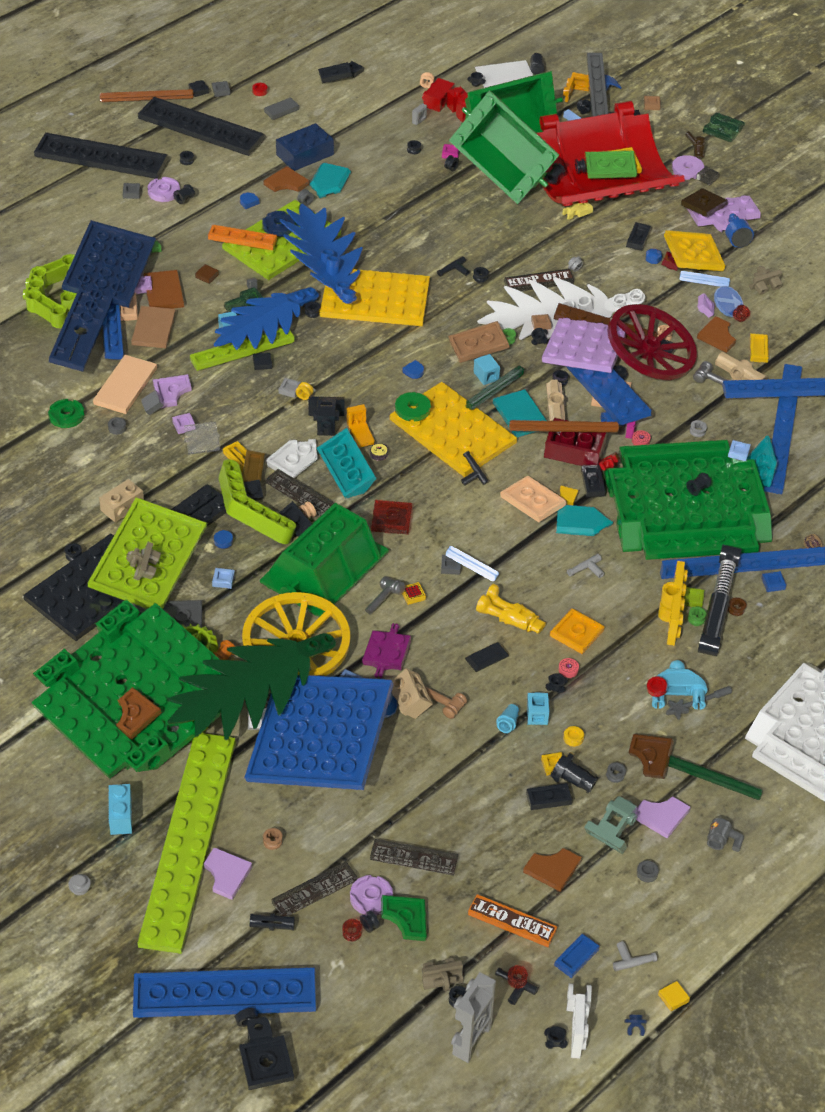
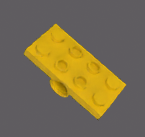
M677 561L674 582H667L663 585L658 617L664 622H669L667 645L673 646L675 645L676 638H680L681 627L678 625H682L683 612H680V610H684L685 599L681 596H685L686 584L683 581L686 582L688 570H684L685 562Z

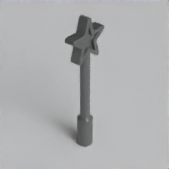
M730 686L716 690L714 693L705 696V701L729 695L732 693V689ZM682 699L677 703L669 700L668 706L670 708L666 710V715H675L680 720L681 714L689 713L688 708L693 706V701L683 704Z

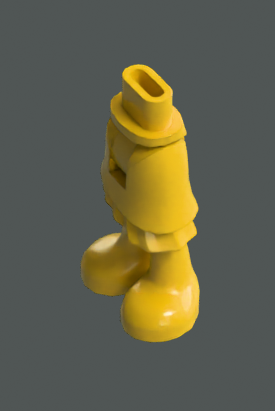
M494 583L489 587L487 594L481 596L476 606L477 612L499 617V622H504L506 625H512L527 632L534 631L539 634L546 625V622L540 620L538 615L523 604H512L500 598L499 587Z

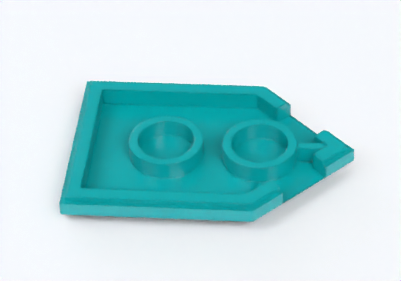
M322 163L311 180L310 186L317 192L319 198L326 197L330 193H340L351 171L346 167Z
M767 435L747 457V459L755 460L763 487L771 486L777 467L770 437Z
M566 505L557 511L556 533L595 536L603 528L613 525V521L596 507Z

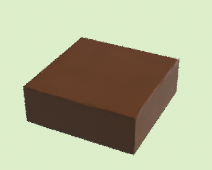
M205 264L195 273V278L210 284L219 275V270Z

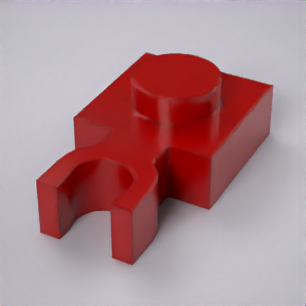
M615 452L601 459L599 465L603 471L606 468H614L618 465L616 462L619 461L620 457Z

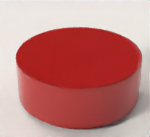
M261 82L255 83L252 86V93L255 96H265L268 93V86Z
M659 676L650 678L647 681V692L653 697L663 696L667 692L666 680Z

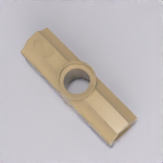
M721 352L715 361V365L729 372L733 380L768 379L767 376L753 369L752 364L745 359L738 361L728 354Z
M551 380L546 383L549 421H553L554 418L565 420L562 384L558 380Z

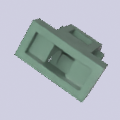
M618 796L615 801L611 800L606 807L607 812L598 825L588 820L584 827L586 833L623 855L627 846L625 841L619 838L628 824L634 825L638 816L636 814L637 806L631 801ZM614 815L622 818L617 827L609 823Z

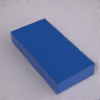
M582 933L555 961L554 966L570 978H573L599 951L600 946Z

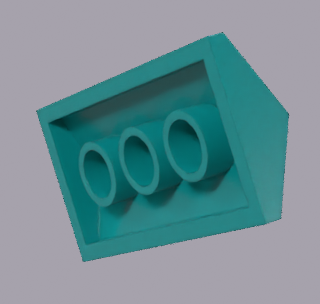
M347 428L317 447L345 499L364 494L376 480L375 474Z

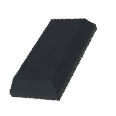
M496 642L467 656L465 660L475 672H478L509 657V655Z

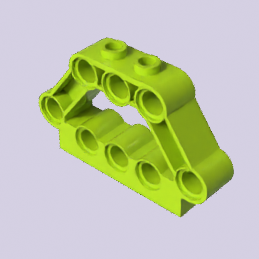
M66 254L56 261L43 266L33 267L29 278H26V289H23V300H26L27 310L46 319L55 328H62L77 293L64 290L60 295L61 304H58L45 295V288L65 279L74 259V254Z

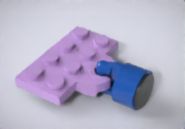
M745 195L736 198H725L728 200L727 205L708 217H704L687 208L697 226L713 224L721 233L725 230L726 237L737 248L748 245L754 236L753 230L746 220L760 218L761 214L751 197Z

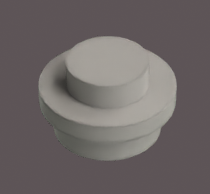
M580 256L571 258L568 262V269L574 272L578 271L584 263Z
M77 874L71 877L68 885L70 891L75 895H84L90 889L91 883L86 875Z

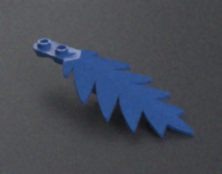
M308 287L289 294L272 293L271 297L247 299L246 303L254 306L232 308L231 312L241 315L221 318V322L230 325L215 330V333L221 336L215 341L214 346H222L232 342L234 348L238 350L247 335L253 348L257 349L263 330L270 343L273 344L277 334L278 321L284 333L288 334L293 313L296 317H299L300 307L305 303L315 302L319 297V293L316 289Z

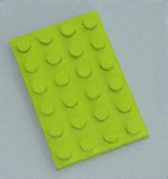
M293 200L277 211H284L288 214L287 209L299 214L301 203ZM262 220L245 229L266 233L262 228ZM326 220L325 227L329 226L332 223ZM293 232L289 234L291 237L302 240ZM277 236V242L273 250L226 242L222 243V249L267 280L272 279L300 261L290 252L291 249L306 254L284 236Z
M136 497L88 581V587L122 600H128L130 603L146 609L154 603L163 609L203 535L207 523ZM147 542L153 543L152 549L161 553L156 565L148 562V565L156 567L155 575L152 579L141 577L139 581L135 580L133 577L136 567L130 566V562L126 559L127 553L134 551L135 548L140 549L141 553V550L145 549Z

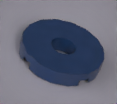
M273 211L266 214V217L262 219V228L267 234L277 236L289 235L292 231L282 224L280 219L294 225L295 221L284 211Z

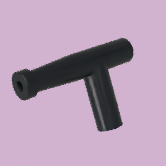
M462 256L441 270L439 269L437 274L441 277L443 274L456 269L463 275L468 276L470 271L462 265L466 262L465 257Z
M469 451L465 452L463 456L466 457L474 472L462 478V484L465 486L476 478L480 480L482 485L487 484L489 480L479 465L470 455Z
M500 967L497 969L496 976H500L516 986L508 998V1002L511 1005L517 1003L524 990L533 995H536L539 987L502 970Z

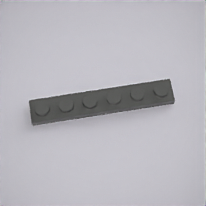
M587 53L592 116L608 114L603 54Z

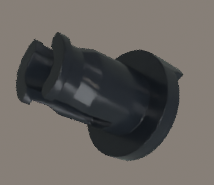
M571 752L568 756L563 754L550 776L556 783H560L564 779L576 787L584 789L586 793L591 792L599 777L591 775L589 771L575 763V754Z

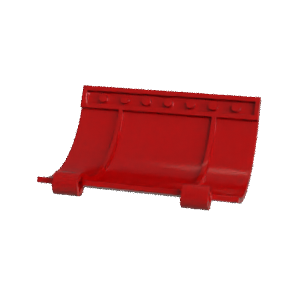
M632 101L615 103V113L559 122L557 114L540 116L539 123L543 132H538L537 134L559 154L554 163H560L566 170L565 174L558 178L557 184L549 183L544 177L548 186L545 188L542 185L551 200L563 204V206L573 205V202L576 201L578 203H586L588 199L593 198L594 201L604 199L603 196H609V198L618 197L620 193L630 195L634 194L636 190L647 192L649 188L653 187L655 189H663L664 185L669 184L670 187L679 186L680 182H685L684 175L680 174L672 175L665 167L653 139L649 113L634 116ZM632 147L642 168V172L637 173L636 177L588 178L587 168L585 173H576L575 159L580 161L581 158H584L585 161V152H603ZM552 165L548 168L546 172L551 171Z

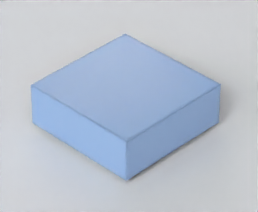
M733 440L728 457L746 461L751 444Z
M215 568L212 587L232 589L235 570Z

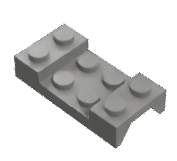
M479 972L475 979L472 978L466 987L467 992L463 997L459 996L454 1005L456 1009L455 1019L461 1022L463 1029L460 1033L456 1032L451 1041L453 1045L452 1055L467 1063L471 1059L473 1045L481 1033L491 1030L496 980Z

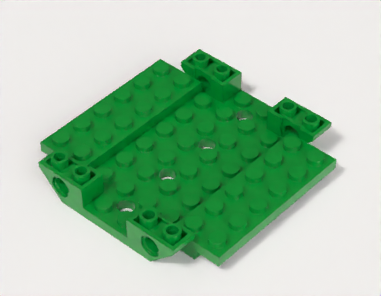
M728 440L620 446L619 454L623 467L606 468L603 472L609 497H614L618 514L616 526L622 551H642L643 547L646 560L720 555L723 544L742 548L741 553L758 552V543L772 542L771 513L755 460L747 459L742 461L728 457L730 450ZM706 473L711 479V486L701 490L697 496L690 494L686 483L697 478L698 474Z
M124 600L95 623L99 633L72 654L64 648L33 673L45 687H50L31 702L33 707L109 779L123 768L126 770L133 768L136 772L156 770L195 738L194 721L178 724L167 723L174 712L182 706L167 701L169 697L203 690L178 680L180 676L223 675L202 663L203 660L220 659L158 604L154 603L139 615V610L128 600ZM102 656L100 660L92 661L93 657ZM120 679H127L124 684H117ZM133 687L159 707L162 713L131 740L117 728L116 724L120 721L123 713L118 699ZM221 709L219 710L218 714L216 715V717H215V719L212 721V723H213L217 718H219V716H220V714H221ZM172 726L179 727L177 731L169 732Z

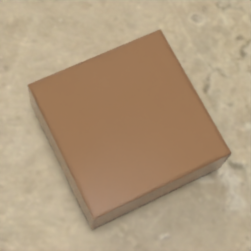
M644 96V110H660V97Z
M548 314L531 316L533 329H551V321Z

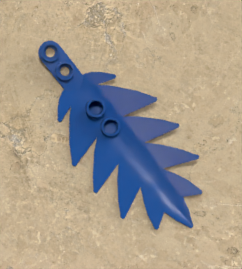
M300 204L299 214L287 209L288 214L299 226L280 219V222L302 240L284 234V237L306 254L292 249L290 252L315 272H310V275L324 285L331 287L344 303L350 304L356 301V292L350 289V285L357 279L360 270L352 274L351 272L357 264L363 248H357L343 255L356 234L352 232L335 240L342 228L345 217L325 227L327 218L326 208H323L316 214L304 204Z

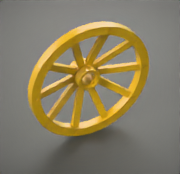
M284 593L263 601L251 611L243 626L242 643L243 646H275L268 643V639L251 638V632L255 623L280 639L300 642L308 639L331 616L337 622L340 630L327 634L332 635L334 638L342 636L338 652L331 650L330 652L321 653L320 655L332 657V659L319 668L310 658V671L308 675L327 676L335 671L347 656L350 646V628L343 613L330 601L309 593ZM301 603L296 629H292L281 605ZM307 604L325 611L305 632L302 631ZM275 608L287 634L260 617Z

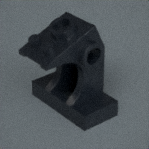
M309 396L308 416H313V421H317V435L335 436V421H339V416H345V397Z

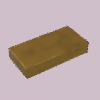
M246 451L242 474L243 482L259 479L261 482L265 453Z

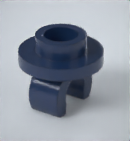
M629 1015V1019H624V1023H630L627 1027L628 1036H632L633 1027H638L640 1030L639 1035L644 1036L645 1029L642 1024H647V1020H643V1015Z

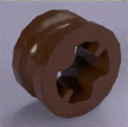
M732 598L729 602L728 612L734 616H741L745 613L747 604L741 598Z

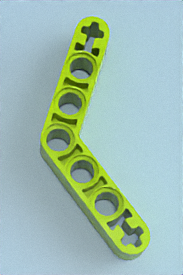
M231 459L224 460L219 474V482L227 514L281 544H289L292 540L296 524L292 520L249 498L246 495L239 464Z

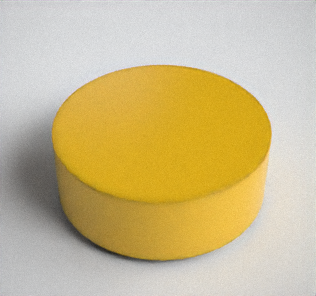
M570 726L565 729L563 740L569 746H579L584 741V732L577 726Z

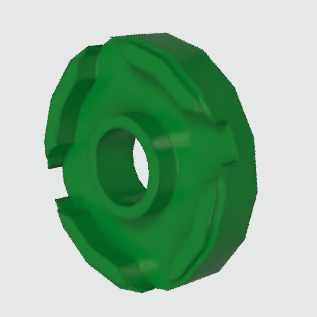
M407 392L396 399L395 412L406 421H409V419L420 421L430 414V400L421 393Z
M58 400L51 404L48 411L50 422L60 428L75 427L83 421L85 416L84 407L77 400Z

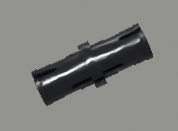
M275 913L270 915L250 914L249 927L269 928V931H274V929L294 931V916H275ZM263 920H265V921H279V922H282V924H279V923H266V922H262V921H263Z

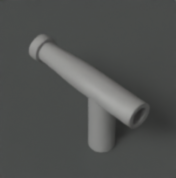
M599 554L592 556L572 569H568L567 574L571 577L575 573L589 568L598 578H602L604 572L596 565L597 562L602 560Z
M622 941L616 945L622 961L614 962L613 969L616 972L651 961L655 962L657 961V955L654 952L650 955L631 958L625 942Z

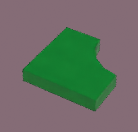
M382 895L381 918L396 924L402 932L403 939L425 941L427 938L425 899Z

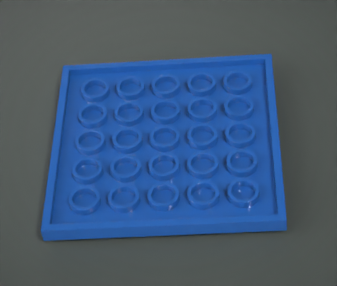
M297 675L290 699L280 716L277 714L272 694L270 696L244 777L246 781L364 790L394 684L392 680L308 676L306 684L302 686L300 675Z

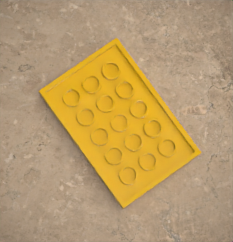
M360 270L359 276L350 285V289L356 292L357 300L350 304L344 303L331 287L325 285L320 317L423 326L430 276Z
M443 382L423 393L431 403L430 414L425 419L420 421L409 419V421L400 418L395 411L390 414L389 420L463 477L474 472L466 457L463 456L465 452L469 451L470 455L481 467L517 443V437L477 407L473 410L466 408L467 400Z

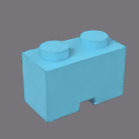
M130 784L109 785V826L111 835L132 834Z

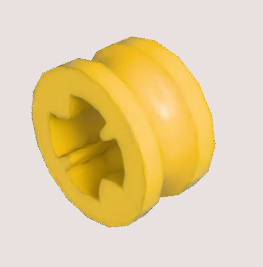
M301 382L295 392L300 399L308 400L309 396L313 394L314 389L309 383Z

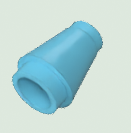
M508 705L497 718V728L501 732L509 733L515 729L519 708L516 705Z

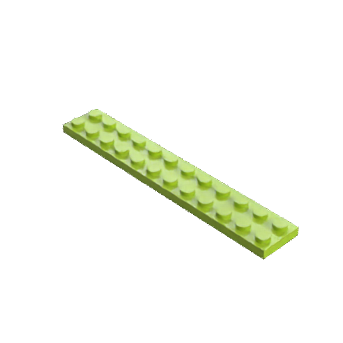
M203 733L193 738L139 935L138 948L182 954L236 743L235 738L229 737L228 740H225L224 736Z

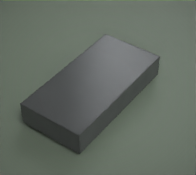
M290 97L265 107L264 112L272 120L299 110V105Z

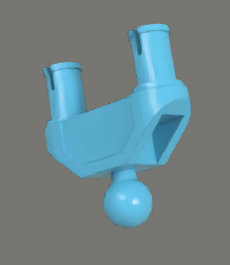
M672 661L669 669L657 675L664 678L667 682V692L664 695L693 696V708L698 710V703L700 710L705 708L707 684L700 676L689 669H685L682 661ZM664 695L661 697L652 696V706L657 709V702H659V709L665 706Z

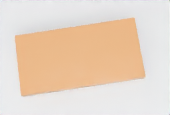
M124 355L93 399V404L126 414L157 370V364Z

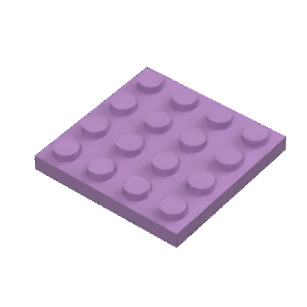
M559 318L542 355V362L611 373L618 355L610 344L607 333L608 325L591 323L584 320L575 321L569 318ZM617 326L618 336L626 338L627 334Z

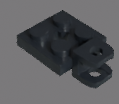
M266 1017L249 1020L247 1024L249 1043L239 1045L248 1090L294 1081V1073L284 1035L273 1037L270 1022ZM257 1024L262 1025L261 1027L254 1028ZM267 1058L269 1062L272 1061L273 1063L269 1067L262 1066L263 1059Z

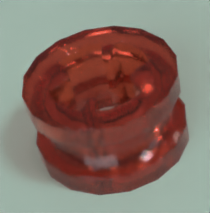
M738 305L733 310V317L738 322H744L750 316V310L745 305Z
M348 919L343 923L342 934L344 939L351 942L360 939L362 935V924L360 921ZM352 928L353 930V928H356V932H348V929Z
M520 965L512 966L508 971V984L518 989L526 985L528 978L527 970ZM514 974L516 976L517 974L521 975V979L519 977L518 980L514 979Z

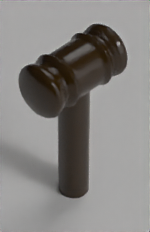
M690 131L686 132L685 136L694 145L693 156L698 159L705 156V137H694Z

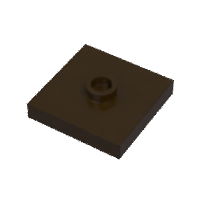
M704 188L681 200L682 206L704 217H708L725 207L728 203L727 199Z

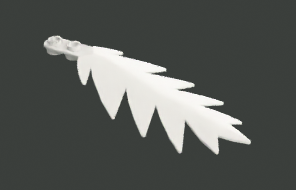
M553 277L554 282L564 297L563 299L545 286L529 280L540 302L516 289L504 286V289L519 307L499 301H487V304L495 312L481 318L477 323L486 325L498 321L502 330L506 328L515 329L523 325L519 340L530 336L534 330L531 316L548 314L551 321V329L547 330V338L549 339L558 320L553 319L558 303L611 318L613 312H616L623 306L642 304L645 300V295L640 289H633L629 293L616 294L608 299L602 291L590 284L587 287L593 295L567 281Z

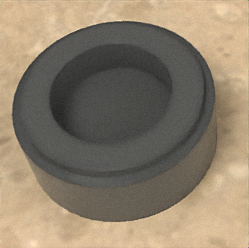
M120 417L110 419L108 421L109 432L115 435L124 433L126 431V421Z
M649 860L639 863L637 877L641 881L649 883L657 879L659 868L656 863Z

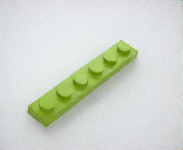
M279 328L277 329L273 344L270 343L266 334L262 333L257 349L253 348L249 338H245L238 350L234 348L232 343L191 354L190 361L196 371L293 343L294 336L290 330L288 334H285L283 329Z

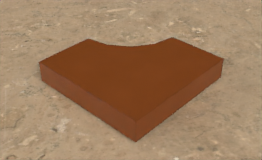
M287 166L263 180L264 185L274 192L285 189L299 192L310 185V180Z
M717 316L697 334V339L726 353L736 343V339L728 332L730 322Z
M132 687L118 699L123 713L116 725L120 731L132 740L162 712L159 707Z
M565 848L551 856H541L534 853L523 868V873L561 892L581 863L582 857Z

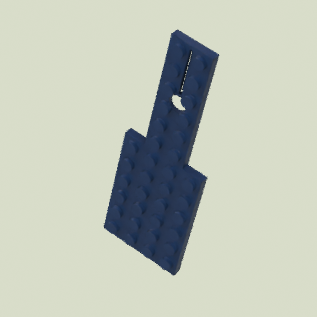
M90 220L62 283V290L77 294L51 351L49 363L84 371L111 304L129 308L155 245L156 238ZM82 327L86 329V334L80 335L74 330Z

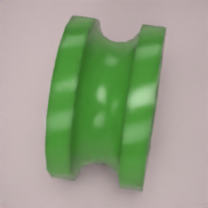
M510 328L503 329L502 331L509 345L514 344L516 332Z
M692 607L688 615L689 623L694 626L703 625L706 611L701 607Z

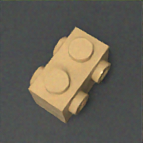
M127 479L99 497L100 510L111 520L117 522L126 516L136 497L144 500L143 490Z
M406 668L392 680L394 684L392 694L397 699L399 710L403 715L416 719L432 705V701L418 673Z

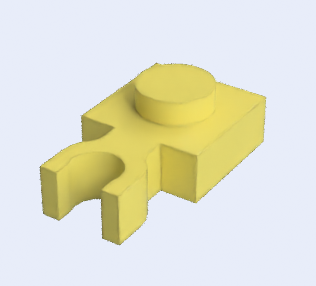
M576 201L570 207L564 208L562 214H568V220L572 219L575 215L580 218L592 213L593 206L588 202L578 203Z

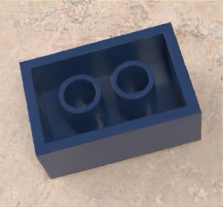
M315 123L276 139V155L292 170L296 171L334 155V139Z

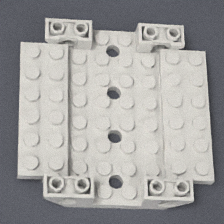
M803 663L759 711L745 739L758 746L753 752V758L825 801V669L822 671L812 664ZM793 698H801L803 701L798 702L795 701Z

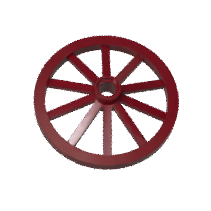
M631 304L618 309L609 321L607 333L612 348L628 366L637 372L655 379L674 380L685 376L695 364L697 349L691 334L676 318L667 312L649 305ZM636 314L650 316L647 336H645ZM630 316L638 336L620 320L622 317ZM655 318L670 326L657 338L653 336ZM617 325L634 341L618 336ZM673 331L683 340V342L660 345V342ZM622 344L637 348V351L629 353ZM686 348L687 359L663 350ZM640 356L641 358L647 360V365L640 362L636 358ZM662 357L685 365L675 369ZM653 358L667 370L654 368Z

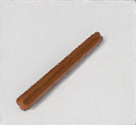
M193 90L100 93V102L147 101L153 97L163 100L192 99Z
M511 420L509 422V429L511 431L617 433L619 424L618 422Z

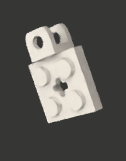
M573 984L568 985L567 1011L573 1012L571 1058H580L581 1050H586L589 1028L587 1018L591 1005V985H587L586 994L573 995Z

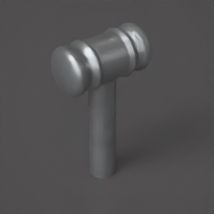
M708 361L702 362L699 369L693 375V379L697 383H703L706 378L721 385L723 381H727V379L711 372L713 366Z
M387 576L383 577L380 581V587L383 591L369 604L365 611L371 615L391 592L398 595L402 594L405 590L404 582Z

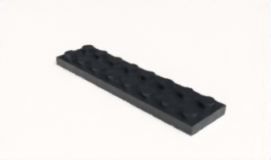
M153 97L138 113V119L247 156L264 139V133L157 97Z
M46 132L34 151L35 157L149 178H158L168 160V154Z

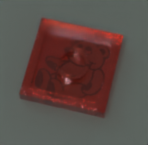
M375 500L371 531L409 535L412 503Z

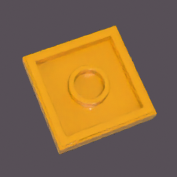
M572 608L550 631V636L583 654L602 634L605 626Z

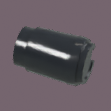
M534 53L530 58V70L535 75L543 73L545 70L544 58L540 53Z

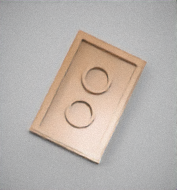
M530 476L524 477L500 492L501 498L537 522L542 521L566 506L565 499Z

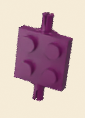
M391 624L389 632L372 630L362 661L363 665L377 668L374 674L377 679L378 677L379 679L383 678L385 670H402L411 643V636L397 634L398 624Z

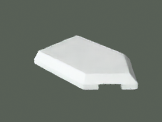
M308 439L305 442L289 440L268 457L265 462L270 468L292 480L317 460L316 439Z

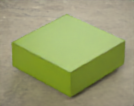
M686 587L684 606L702 608L705 590Z

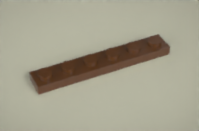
M558 303L553 318L555 320H559V318H569L575 321L584 320L608 325L611 319ZM624 323L638 336L634 325ZM642 328L645 336H647L648 329ZM653 331V336L657 338L658 332ZM626 335V339L634 341L629 335Z

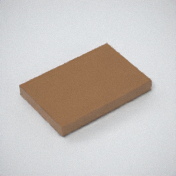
M141 306L131 340L132 345L167 348L176 310Z
M498 321L448 336L459 363L509 348V343Z

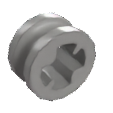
M700 420L693 421L690 426V434L694 437L704 436L707 425Z

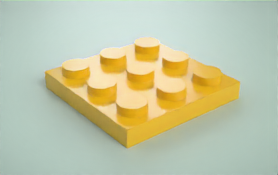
M665 231L664 238L677 267L724 271V261L711 234Z

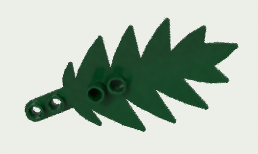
M322 633L300 642L269 638L267 642L275 646L247 645L228 647L227 651L248 662L203 660L202 663L223 675L180 676L178 680L203 690L169 697L167 701L182 706L174 712L167 723L178 724L194 721L195 737H198L209 727L221 709L224 739L228 740L237 723L245 699L253 729H257L267 701L269 687L277 714L280 716L290 699L298 670L301 685L304 686L310 671V658H314L316 655L324 652H330L335 648L336 640L332 635Z

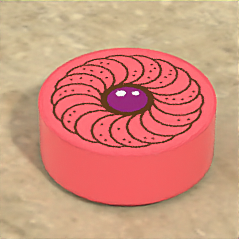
M636 431L633 433L632 443L634 445H649L651 436L646 431Z
M571 658L561 660L558 669L559 673L565 678L575 677L579 670L578 662Z

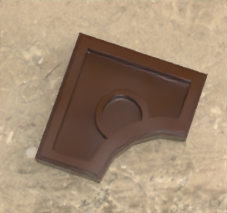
M633 734L628 753L631 756L637 757L642 762L645 777L665 779L674 741L671 738Z

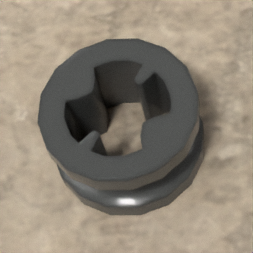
M307 189L302 190L297 197V200L305 206L310 205L314 199V195Z
M611 763L607 768L606 777L611 782H621L624 779L626 769L620 763ZM615 770H616V771H619V773H617V775H614V774H613V773L615 772Z

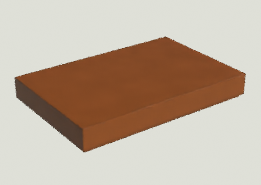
M177 270L143 273V276H151L152 290H146L149 307L184 308Z

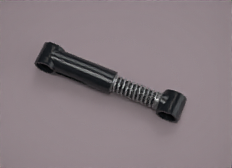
M722 545L719 558V573L714 593L710 597L698 653L716 657L718 655L723 626L730 602V597L728 596L730 586L733 580L734 569L738 567L742 548Z

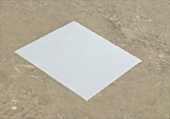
M526 60L475 67L476 71L482 73L483 79L486 80L483 84L484 88L533 75Z

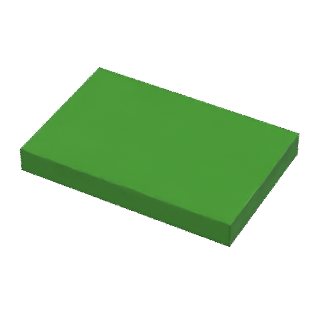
M634 151L585 152L588 178L637 176Z

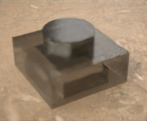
M705 166L697 173L696 179L711 185L718 179L719 172Z

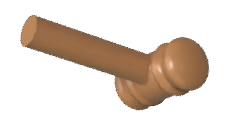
M425 686L430 698L445 705L442 711L449 719H453L458 711L467 703V698L461 693H456L451 700Z

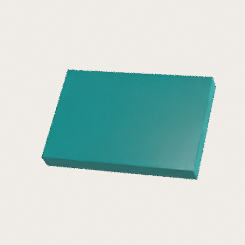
M525 389L493 398L494 406L508 427L511 420L547 421ZM512 431L513 435H514L515 437H517V438H518V437H521V436H524V435H528V434H531V433L538 432V431Z

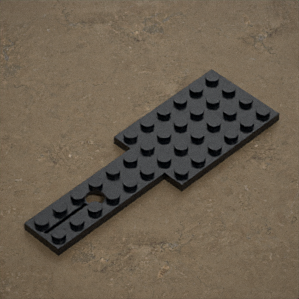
M208 484L171 509L206 522V527L227 513L222 494ZM111 533L23 595L24 600L75 641H78L96 627L95 623L124 601L88 587V581L114 537Z

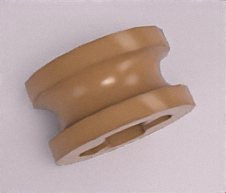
M269 828L264 832L263 843L267 849L275 850L280 848L282 845V833L280 830ZM270 837H275V841H271Z

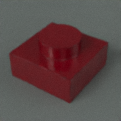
M667 251L661 265L677 271L678 267L672 253Z

